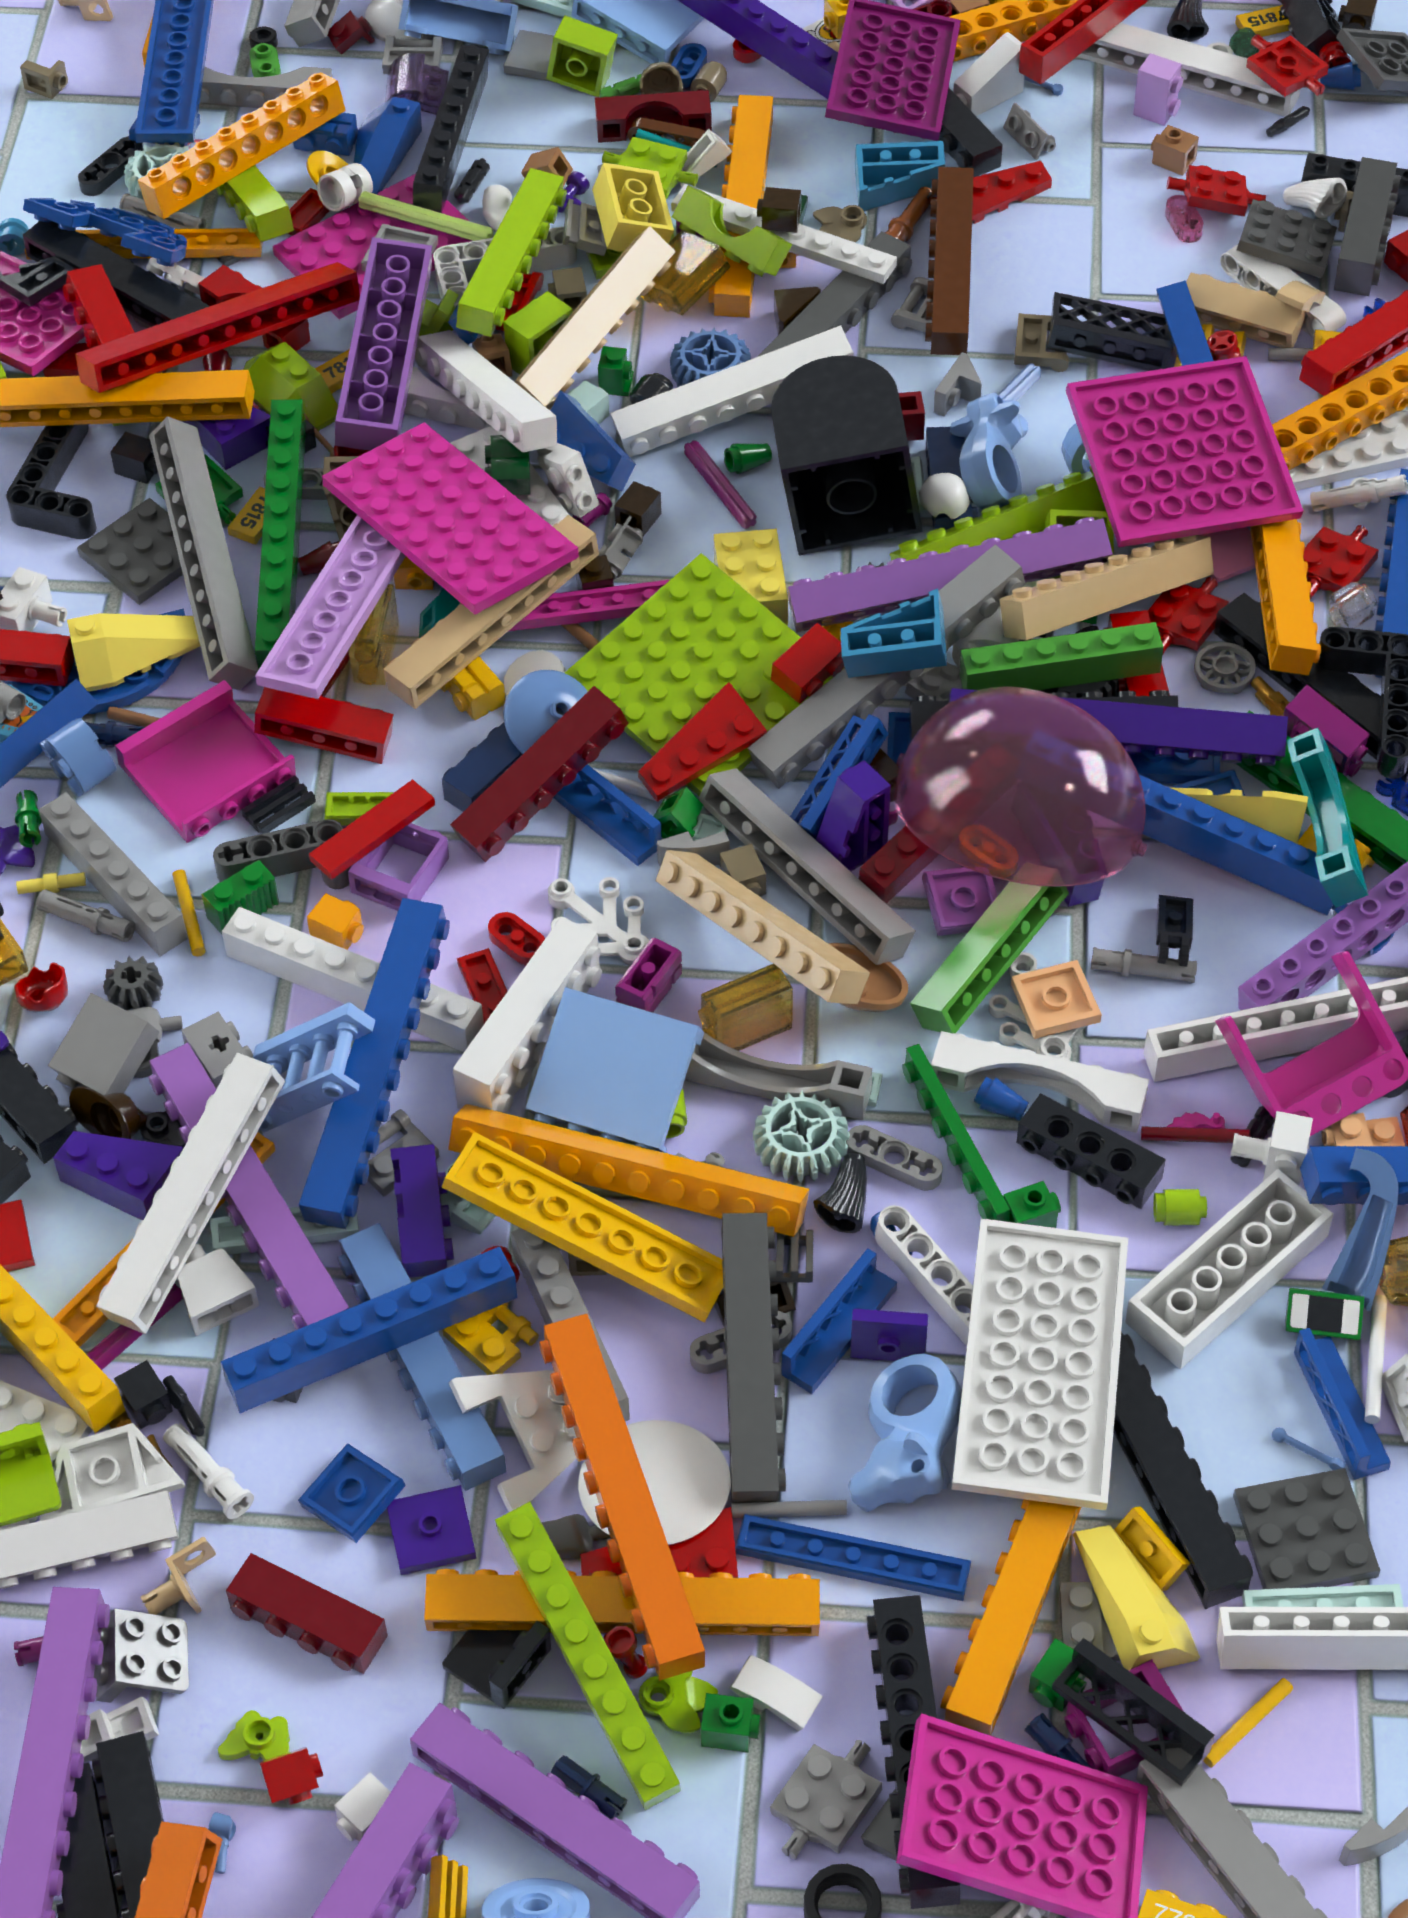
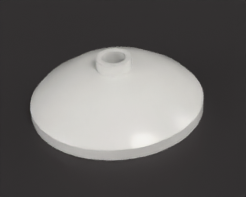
M372 0L365 12V19L372 26L373 29L370 33L383 42H385L386 36H395L396 39H419L405 36V30L398 29L403 0ZM422 33L421 39H433L435 35Z

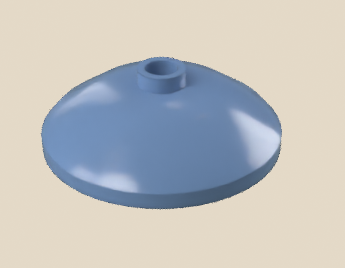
M555 670L534 671L518 680L506 697L503 712L507 733L516 748L524 754L587 693L585 687L570 675ZM556 707L562 709L563 715L556 712Z

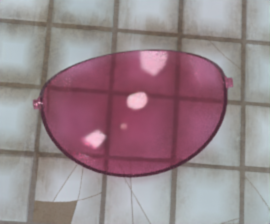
M995 687L965 694L936 711L915 734L905 754L901 753L898 757L897 765L900 768L895 785L894 799L901 819L910 831L932 850L973 871L994 878L1028 885L1053 887L1083 885L1097 882L1118 873L1126 867L1133 857L1137 855L1143 857L1147 849V844L1143 843L1141 839L1146 811L1144 792L1137 770L1128 753L1115 736L1096 718L1076 705L1054 695L1017 687Z

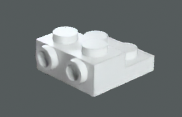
M559 443L556 446L537 449L539 455L537 460L545 471L548 479L547 486L568 513L581 518L599 505L581 452Z

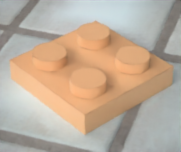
M1078 960L1011 977V986L1034 1039L1101 1022V1011Z

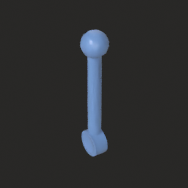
M1024 75V80L1050 89L1054 95L1059 96L1063 93V86L1061 84L1053 85L1048 82L1039 84Z
M1276 1428L1272 1432L1274 1441L1278 1443L1284 1441L1328 1464L1332 1470L1346 1467V1463L1338 1457L1331 1458L1288 1436L1283 1428Z

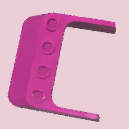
M1348 951L1336 953L1331 958L1357 1004L1358 1017L1355 1023L1267 1073L1261 1072L1231 1016L1215 1020L1259 1102L1274 1119L1277 1111L1313 1118L1310 1136L1402 1086L1408 1080V1059Z

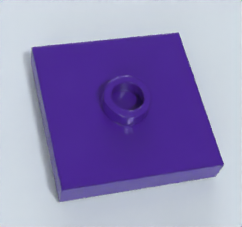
M853 1309L850 1358L896 1361L914 1354H926L928 1314Z
M461 1485L394 1499L387 1507L400 1575L477 1559Z

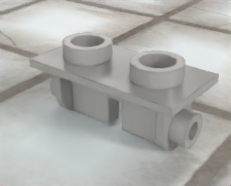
M1013 103L1003 128L1035 160H1038L1041 151H1053L1056 147L1055 138L1052 135H1048L1031 118V114L1028 111L1023 110L1017 103Z
M631 516L628 517L623 526L619 523L616 524L607 538L612 542L610 547L603 544L599 550L598 556H607L613 580L622 575L625 567L631 560L621 551L632 558L639 545L643 542V532L639 528H632L628 525L632 518Z

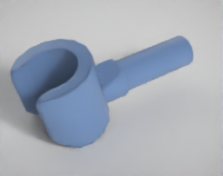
M215 1812L211 1817L208 1830L223 1839L216 1862L215 1873L224 1874L229 1841L235 1835L236 1825L230 1816Z

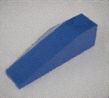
M392 97L371 112L359 128L353 163L361 164L369 172L373 182L372 193L378 194V192L383 190L422 132L420 102Z

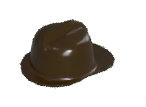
M76 1087L70 1092L69 1103L72 1112L78 1122L92 1134L131 1139L146 1124L147 1116L124 1093H112L102 1096L87 1087Z

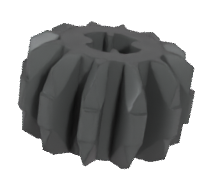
M128 956L127 962L124 963L115 960V969H106V980L103 981V989L105 995H107L108 1002L128 1011L130 1009L152 1007V1001H160L161 990L163 989L162 976L159 974L155 963H147L144 956L140 957L137 961Z

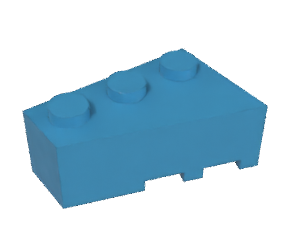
M943 141L856 144L855 177L858 206L867 211L915 196L921 187L931 189L932 179H938V167H945Z
M938 588L928 592V597L911 604L909 600L899 604V609L881 616L880 613H877L841 628L842 659L848 678L947 666L944 612Z

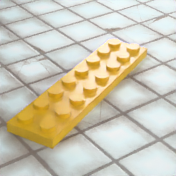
M476 1132L473 1133L443 1181L442 1188L704 1323L723 1289L721 1258Z

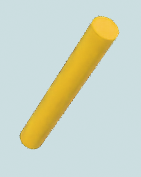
M179 869L174 871L172 876L193 956L198 957L204 955L206 951L186 872Z
M1281 1678L1212 1745L1210 1753L1203 1760L1204 1763L1213 1768L1293 1691L1292 1684L1287 1679Z

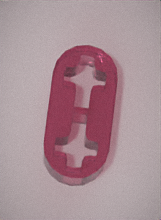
M1174 195L1167 199L1165 217L1177 238L1186 243L1199 241L1202 237L1204 223L1196 207L1187 206V197L1183 195Z

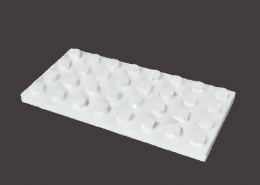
M981 1218L951 1490L1106 1510L1109 1494L1129 1238Z

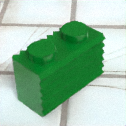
M260 860L246 866L201 894L204 901L205 915L221 935L222 930L239 907L262 915V912H267L268 908L273 909V905L279 904L275 877Z

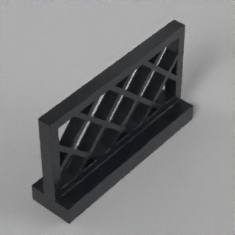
M1054 292L1047 349L1147 370L1167 368L1173 350V341H1171V334L1164 314ZM1062 305L1071 306L1073 309L1067 310ZM1091 311L1100 312L1102 315L1096 316ZM1082 315L1087 320L1082 322L1077 316ZM1121 317L1129 318L1132 321L1126 322ZM1111 321L1116 327L1111 328L1106 322ZM1150 323L1163 325V327L1156 329ZM1140 327L1146 333L1141 334L1136 330V328Z

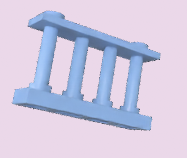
M348 1002L256 1045L253 1058L273 1065L280 1075L288 1070L284 1088L277 1095L259 1130L262 1132L269 1131L359 1091L360 1085L344 1075L352 1041L373 1032L375 1019ZM335 1049L331 1068L324 1071L327 1054ZM311 1060L307 1079L300 1082L304 1063Z

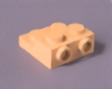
M1364 1113L1350 1114L1321 1132L1323 1146H1405L1397 1116L1366 1120Z

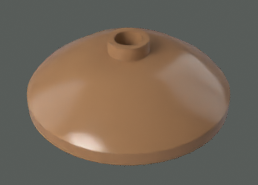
M828 943L870 972L858 1004H839L859 1011L882 1012L896 1008L904 1002L908 994V983L901 971L891 962L875 965L855 945Z

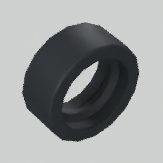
M832 1864L819 1870L808 1882L804 1894V1918H822L818 1910V1902L822 1893L833 1886L840 1885L853 1887L863 1894L867 1903V1911L864 1918H881V1891L874 1878L862 1868L850 1864Z

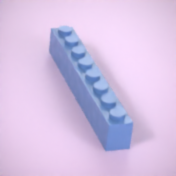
M380 1223L339 1240L342 1255L337 1256L343 1274L346 1277L351 1275L355 1281V1284H352V1288L359 1304L412 1283ZM437 1331L387 1352L386 1355L389 1361L393 1362L396 1360L400 1367L397 1373L405 1391L412 1389L416 1397L413 1400V1404L420 1420L427 1419L432 1427L428 1432L437 1451L440 1449L444 1450L447 1456L444 1463L453 1481L459 1479L464 1490L467 1491L506 1473L504 1453L480 1408L478 1407L463 1414L449 1382L456 1377H462L439 1332Z

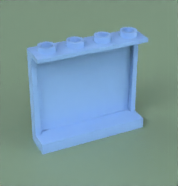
M573 0L571 15L579 21L618 34L616 43L651 64L662 61L669 63L671 51L704 19L678 0Z
M565 987L525 1109L535 1115L534 1121L554 1125L555 1121L567 1124V1129L587 1134L588 1131L601 1134L603 1138L619 1142L624 1141L635 1146L666 1153L667 1148L663 1145L695 1045H701L704 1031L694 1024Z

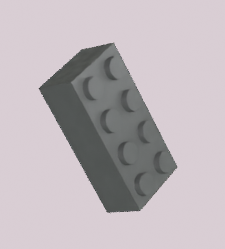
M1366 157L1361 158L1338 258L1334 290L1369 296L1371 286H1378L1382 260H1384L1387 238L1391 229L1392 216L1396 207L1401 176L1396 175L1398 164L1396 162Z

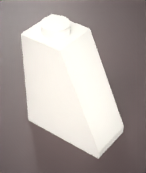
M1009 32L1003 34L954 81L953 92L975 116L1023 92L1024 75L1019 73L1022 42Z

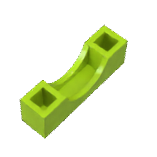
M688 185L671 216L681 223L679 228L693 236L696 232L703 236L701 241L716 250L718 246L726 249L724 253L726 257L738 263L741 260L749 263L747 269L763 277L764 273L776 276L792 244L759 226L754 227L750 232L742 236H731L723 221L724 203L702 190Z

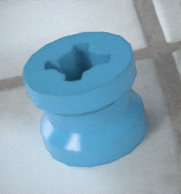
M7 218L0 223V251L11 256L24 253L23 234L29 230L24 221L17 218Z

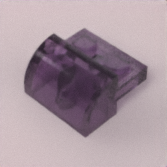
M407 53L401 55L392 62L388 70L385 102L392 97L406 98L411 101L420 102L421 111L437 115L447 87L449 71L437 66L424 64L425 54Z

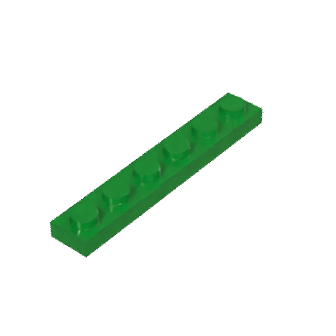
M920 1044L907 1047L905 1063L902 1064L905 1079L909 1084L914 1083L921 1108L924 1111L928 1110L932 1117V1126L938 1138L943 1137L945 1140L947 1154L952 1165H958L963 1173L962 1181L968 1194H974L978 1201L977 1207L981 1218L1009 1222L1010 1208Z

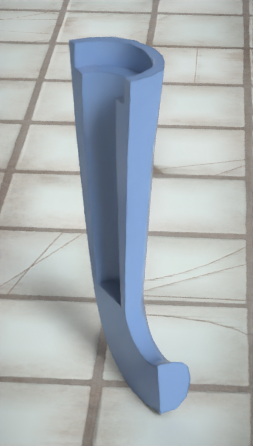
M1356 1147L1349 1170L1354 1169L1362 1172L1368 1178L1371 1190L1322 1289L1334 1293L1364 1296V1307L1366 1310L1371 1311L1392 1235L1398 1204V1181L1393 1168L1382 1156Z

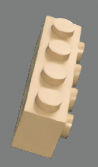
M1190 273L1186 283L1201 325L1213 324V327L1219 330L1245 331L1246 338L1281 348L1294 347L1305 322V311L1275 299V296L1266 291H1255L1244 288L1235 282L1227 283L1216 280L1207 274Z

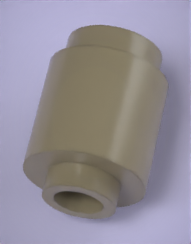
M717 61L704 64L691 83V91L709 90L710 102L714 101L727 81L726 68Z

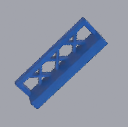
M870 714L865 720L855 715L852 716L790 815L798 824L802 816L806 814L800 826L815 840L838 776L848 767H854L863 760L870 765L889 733L879 718ZM859 727V728H860L859 731H858L857 734L855 735L854 739L851 741L852 736L854 735V733L856 732L857 728ZM838 759H840V761L838 762L837 766H836L835 769H834L835 763L837 762ZM823 786L822 790L817 796V792L819 791L820 787Z
M588 764L577 773L576 778L571 784L564 786L553 797L635 865L639 866L657 852V841L662 840L661 822Z
M868 1248L782 1352V1376L810 1394L815 1392L851 1347L853 1309L881 1310L897 1290V1281L876 1269L877 1253Z
M1310 1328L1300 1330L1294 1355L1353 1479L1356 1480L1389 1470L1391 1461L1373 1424H1369L1364 1420L1365 1407L1331 1337L1327 1336L1315 1340Z

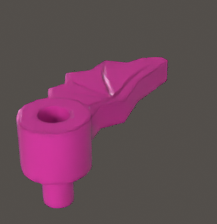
M1185 1112L1181 1117H1174L1173 1123L1167 1126L1226 1129L1224 1117L1220 1116L1217 1112L1210 1119L1198 1112L1193 1114Z

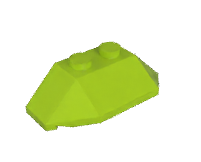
M286 342L270 347L246 361L243 370H249L255 390L253 401L267 414L270 415L271 400L302 399L304 412L309 418L310 423L318 431L335 422L338 404L322 375Z

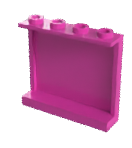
M225 680L115 745L118 765L186 843L196 837L206 835L217 824L224 820L232 819L242 808L294 775L296 776L294 756L291 754L285 758L265 735L254 733V722L233 700L232 687Z

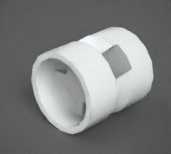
M358 163L346 165L323 175L317 184V192L321 202L327 209L334 212L359 203L358 198L362 192L372 193L373 182L369 172Z

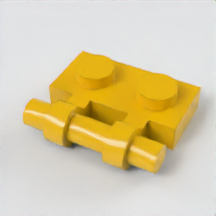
M508 1302L442 1329L443 1336L487 1375L503 1374L521 1358L520 1349L515 1346L521 1339L529 1346H532L539 1338V1334L531 1328V1322L524 1316H517L508 1308ZM498 1319L508 1327V1330L503 1334L492 1326Z

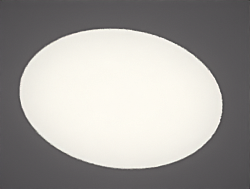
M647 1420L628 1424L627 1428L668 1545L690 1539L709 1527L724 1509L731 1486L729 1466L719 1447L702 1432L678 1422ZM584 1461L578 1480L579 1497L586 1514L600 1528L595 1512V1506H598L599 1502L596 1494L589 1495L583 1473L588 1472ZM608 1528L601 1529L602 1531L610 1535Z

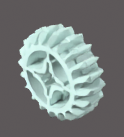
M155 143L152 147L144 145L143 151L136 150L134 156L128 158V163L125 165L124 170L125 185L131 196L143 199L138 179L147 175L151 169L159 168L171 161V158L175 155L189 150V147H180L179 143L169 145V143L158 145Z
M803 1090L798 1097H792L787 1092L784 1101L774 1097L772 1106L764 1105L762 1115L757 1116L755 1130H753L754 1150L756 1155L760 1156L762 1165H770V1171L773 1175L782 1171L785 1181L791 1175L797 1176L800 1183L804 1176H810L815 1182L818 1178V1172L828 1176L831 1172V1167L838 1168L841 1158L847 1154L848 1145L846 1140L850 1139L848 1122L846 1117H842L840 1107L831 1108L829 1098L818 1101L815 1094L811 1098L805 1097Z

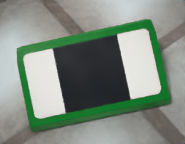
M1289 1287L1285 1330L1299 1333L1300 1330L1310 1328L1313 1335L1360 1340L1364 1296Z

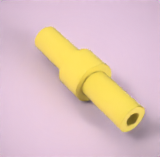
M57 872L43 874V878L16 881L17 892L19 895L41 892L47 889L51 892L59 893L60 889L86 886L85 872L59 876Z

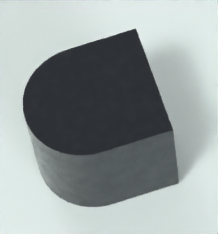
M844 355L817 359L790 373L779 385L773 396L771 414L780 470L798 555L923 532L899 393L890 373L871 360Z

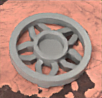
M1228 642L1213 643L1204 647L1197 654L1194 663V673L1201 686L1206 690L1210 689L1218 693H1233L1234 695L1241 693L1243 689L1251 684L1256 671L1253 656L1243 647ZM1221 651L1217 657L1207 656L1210 653ZM1235 654L1241 656L1246 662L1237 661ZM1201 668L1206 671L1205 675L1202 673Z

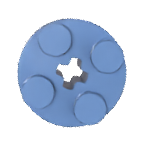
M81 718L72 720L39 743L45 754L50 759H54L49 763L53 771L60 779L64 776L69 779L66 783L77 798L117 770L106 748H101L97 742L99 738Z

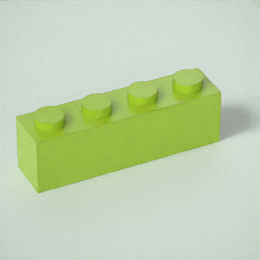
M255 165L216 188L219 195H224L229 208L233 207L235 209L238 219L240 221L244 220L248 231L254 233L261 242L294 231L289 205Z

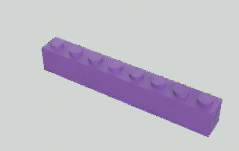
M439 1702L410 1738L414 1757L645 1918H685L699 1899L700 1881L697 1880L698 1876L691 1868L683 1863L675 1865L664 1857V1852L655 1843L649 1840H645L643 1843L631 1834V1829L623 1821L615 1817L610 1820L598 1812V1806L584 1795L577 1797L566 1790L567 1787L560 1778L552 1773L545 1775L534 1768L535 1765L528 1756L520 1751L513 1753L502 1746L503 1743L496 1734L488 1729L481 1731L470 1724L471 1720L458 1708L453 1707L450 1710Z

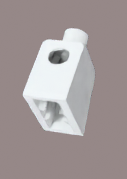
M195 1244L177 1279L193 1332L198 1336L258 1307L259 1301L253 1282L224 1249H217L206 1254L200 1244Z

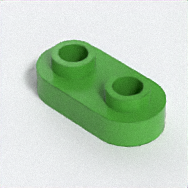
M260 43L250 50L249 57L253 77L281 74L278 53L274 46Z

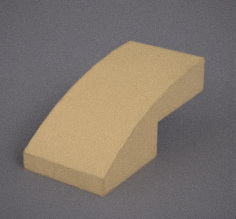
M1292 281L1276 293L1275 299L1309 313L1313 302L1321 304L1326 293L1302 282Z

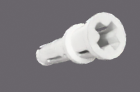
M176 1423L166 1430L163 1440L200 1478L206 1495L209 1498H215L223 1506V1513L228 1519H235L243 1515L254 1501L252 1492L249 1489H243L234 1480L235 1474L229 1468L220 1467L208 1452L190 1435L182 1423H179V1425Z

